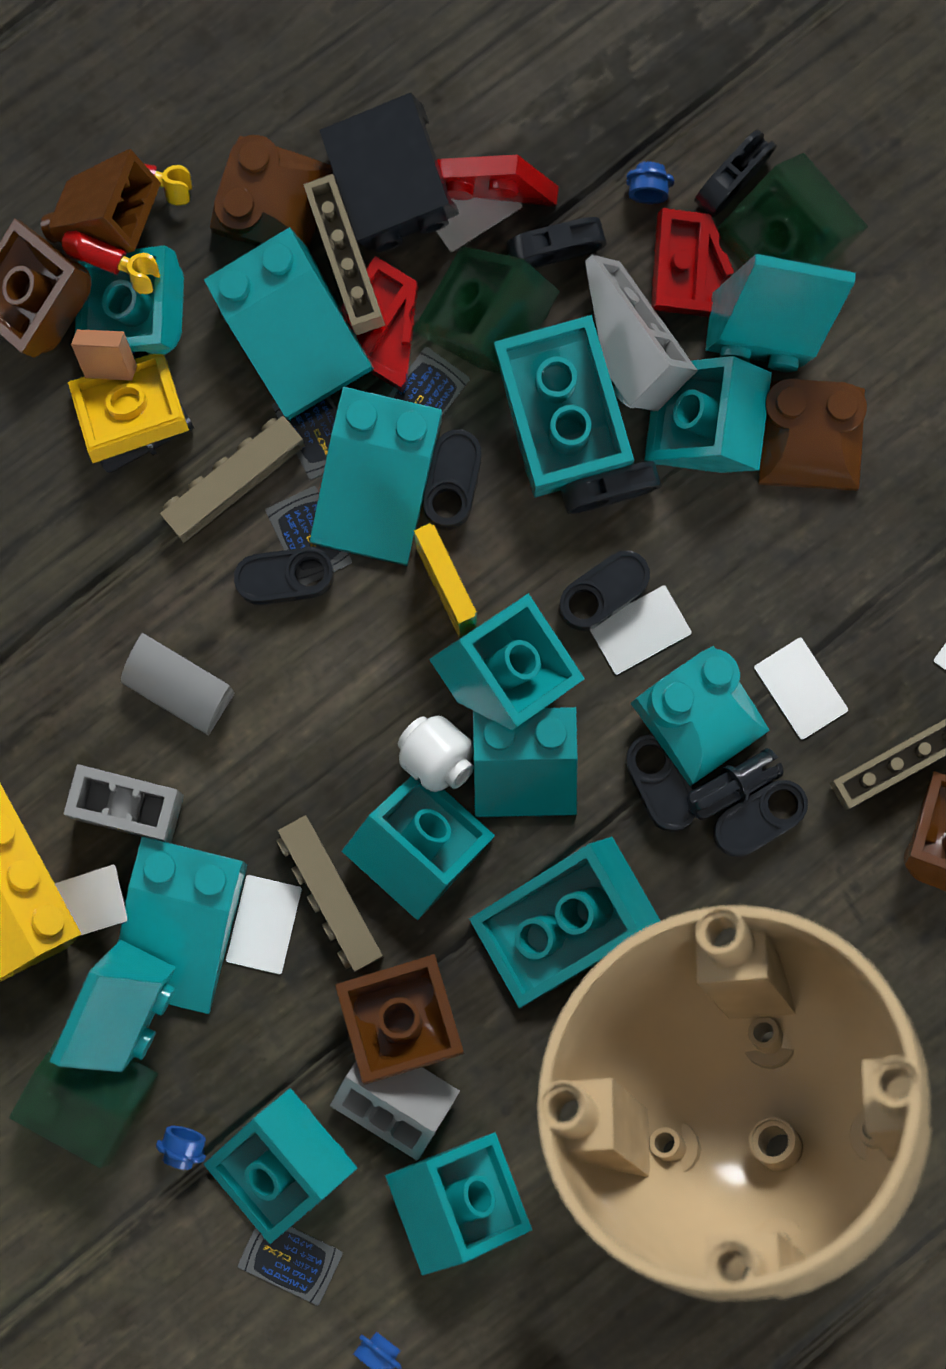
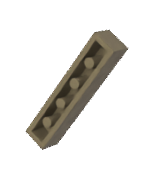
M333 174L303 184L355 335L357 336L385 326Z
M281 416L278 420L276 418L269 420L261 428L263 432L254 439L251 437L245 439L238 445V451L229 459L227 457L220 459L212 467L214 471L205 478L202 476L196 478L189 484V490L180 498L175 496L164 504V510L160 514L183 543L305 447L302 437L284 416Z
M946 719L829 783L844 810L847 811L946 756Z
M305 815L279 829L278 832L281 838L276 841L284 856L286 857L291 854L296 863V866L291 869L299 884L301 885L306 882L312 894L308 895L307 898L315 913L322 911L327 920L322 926L330 941L337 939L342 950L337 952L344 967L346 969L352 967L354 972H357L383 958L384 956L308 817Z

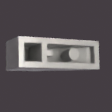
M591 255L585 261L598 338L610 379L615 384L613 387L615 395L623 404L630 408L659 411L698 370L621 262Z

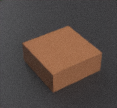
M76 330L71 346L85 378L132 381L137 363L124 332Z

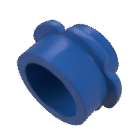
M656 162L639 163L636 169L628 172L626 175L629 197L636 202L645 204L662 203L668 199L669 188L673 187L675 183L674 177L666 174V169L662 164Z
M168 1126L163 1140L156 1142V1149L164 1153L162 1160L167 1165L177 1169L189 1170L193 1167V1163H201L205 1160L206 1155H204L203 1148L206 1138L201 1133L190 1128Z
M375 1332L370 1340L364 1335L359 1337L362 1342L353 1355L371 1369L402 1368V1365L395 1360L401 1350L378 1332Z

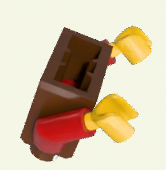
M131 149L125 150L71 177L66 182L54 212L44 215L41 219L43 235L52 243L60 242L66 254L76 260L89 263L116 275L120 271L129 274L132 287L136 292L150 294L153 292L151 279L147 275L157 278L161 277L156 260L149 253H139L131 258L126 257V253L135 251L160 187H164L165 198L172 205H185L190 201L189 190H192L190 173L181 165H173L163 172L156 171L157 166L145 164Z

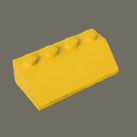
M0 784L1 982L67 949L81 935V932Z

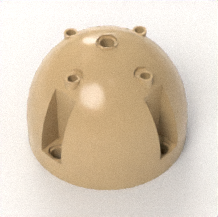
M718 906L699 909L665 919L628 938L608 953L588 973L573 992L554 1027L543 1060L538 1099L540 1135L552 1178L564 1202L580 1225L614 1257L655 1282L698 1298L720 1302L773 1296L783 1299L812 1291L839 1278L864 1261L888 1237L903 1217L919 1185L929 1151L931 1128L929 1126L928 1069L913 1026L888 984L869 961L839 936L814 922L769 908ZM728 928L737 929L736 938L730 945L722 948L715 947V940L720 932ZM774 1032L769 1041L761 1042L766 1033ZM572 1100L579 1101V1111L575 1118L562 1123L560 1113L563 1106ZM780 1134L787 1135L789 1141L786 1150L779 1156H767L766 1149L770 1139ZM674 1140L675 1143L672 1150L664 1153L665 1145L669 1141ZM745 1267H749V1272L747 1273L746 1277L742 1279Z

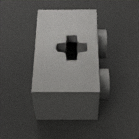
M77 764L63 815L73 820L172 843L184 795L177 789Z

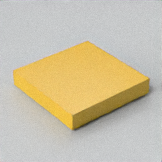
M149 354L135 359L137 368L132 381L85 378L84 376L68 382L92 463L189 431L165 355Z
M431 523L414 530L416 550L459 638H462L477 627V612L435 526H431Z

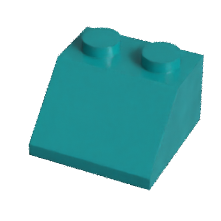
M735 356L692 360L691 362L698 371L659 411L651 410L644 461H654L655 464L717 473L760 470L767 415L766 398L770 391L772 372Z
M529 593L429 659L458 703L510 730L517 728L585 679Z
M576 707L543 708L513 730L473 710L475 817L577 815L578 757Z
M411 776L366 818L341 852L414 918L419 920L484 850L495 835L444 789L432 792Z
M120 940L89 971L50 1062L62 1067L122 1072L134 1057L142 1060L156 1033L149 1029L155 1013L160 1016L164 1014L174 995L176 988L169 985V982L176 967Z
M291 1088L255 1116L203 1164L269 1244L358 1169L343 1148L331 1137Z
M496 1132L385 1175L422 1275L465 1263L532 1231Z

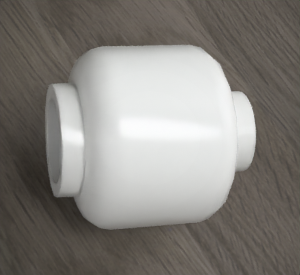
M424 716L419 717L405 729L399 738L398 747L401 749L399 762L401 767L422 786L432 792L441 791L448 786L456 789L473 772L474 766L470 763L474 754L473 742L448 719L442 716H433L428 719Z

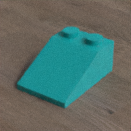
M290 227L204 279L227 324L287 420L292 419L374 369L310 251Z
M755 254L712 293L711 302L713 303L709 316L705 351L720 353V357L735 356L746 362H750V359L768 362V367L775 371H797L798 368H801L817 356L855 283L856 273Z
M592 315L494 342L520 452L534 498L560 491L562 486L573 481L633 465L634 457Z
M343 387L331 434L310 544L408 566L415 537L414 530L417 529L434 448L442 424V409Z
M142 837L126 898L125 910L127 921L121 925L119 941L123 940L176 967L169 982V985L176 988L169 1005L210 1014L248 865L240 860Z
M613 837L589 843L469 918L519 1008L596 966L608 953L625 940L645 928L661 922Z

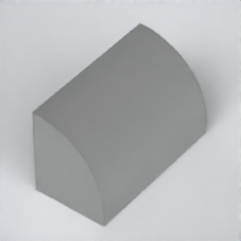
M141 633L134 645L121 675V683L208 736L235 694L230 685L144 633Z
M356 1061L345 1077L330 1106L418 1161L460 1091L423 1067L364 1085Z

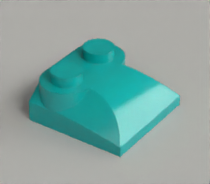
M164 245L139 248L133 252L126 253L128 258L139 253H149L156 260L161 277L157 278L147 275L151 279L153 292L150 294L136 292L132 287L129 274L123 271L116 275L78 260V263L85 266L90 273L91 291L76 316L75 333L77 329L121 331L125 333L132 352L144 351L148 354L165 355L176 347L182 334L184 275L174 250Z
M714 646L702 651L672 671L631 703L689 786L695 784L770 731L739 682L740 671L736 661L731 655L716 649Z

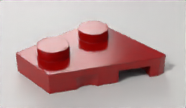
M518 154L437 159L451 199L471 200L473 198L557 206L559 186Z
M662 208L657 216L651 306L654 310L704 317L710 316L713 303L711 302L712 293L734 273L727 254L720 248V236L711 214Z
M375 256L366 270L385 326L362 333L356 337L374 368L370 373L403 393L407 387L418 284L416 280ZM343 303L341 310L353 330L345 304Z

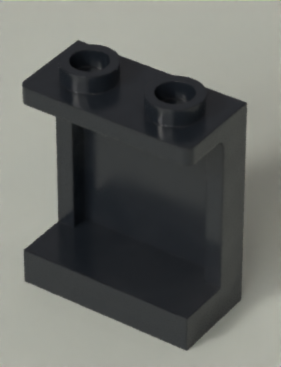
M411 92L319 130L356 241L369 250L375 249L376 252H384L400 246L403 243V237L420 231L422 234H428L441 230L449 224L448 219L460 214L457 204L449 196L425 126L429 123L424 105Z

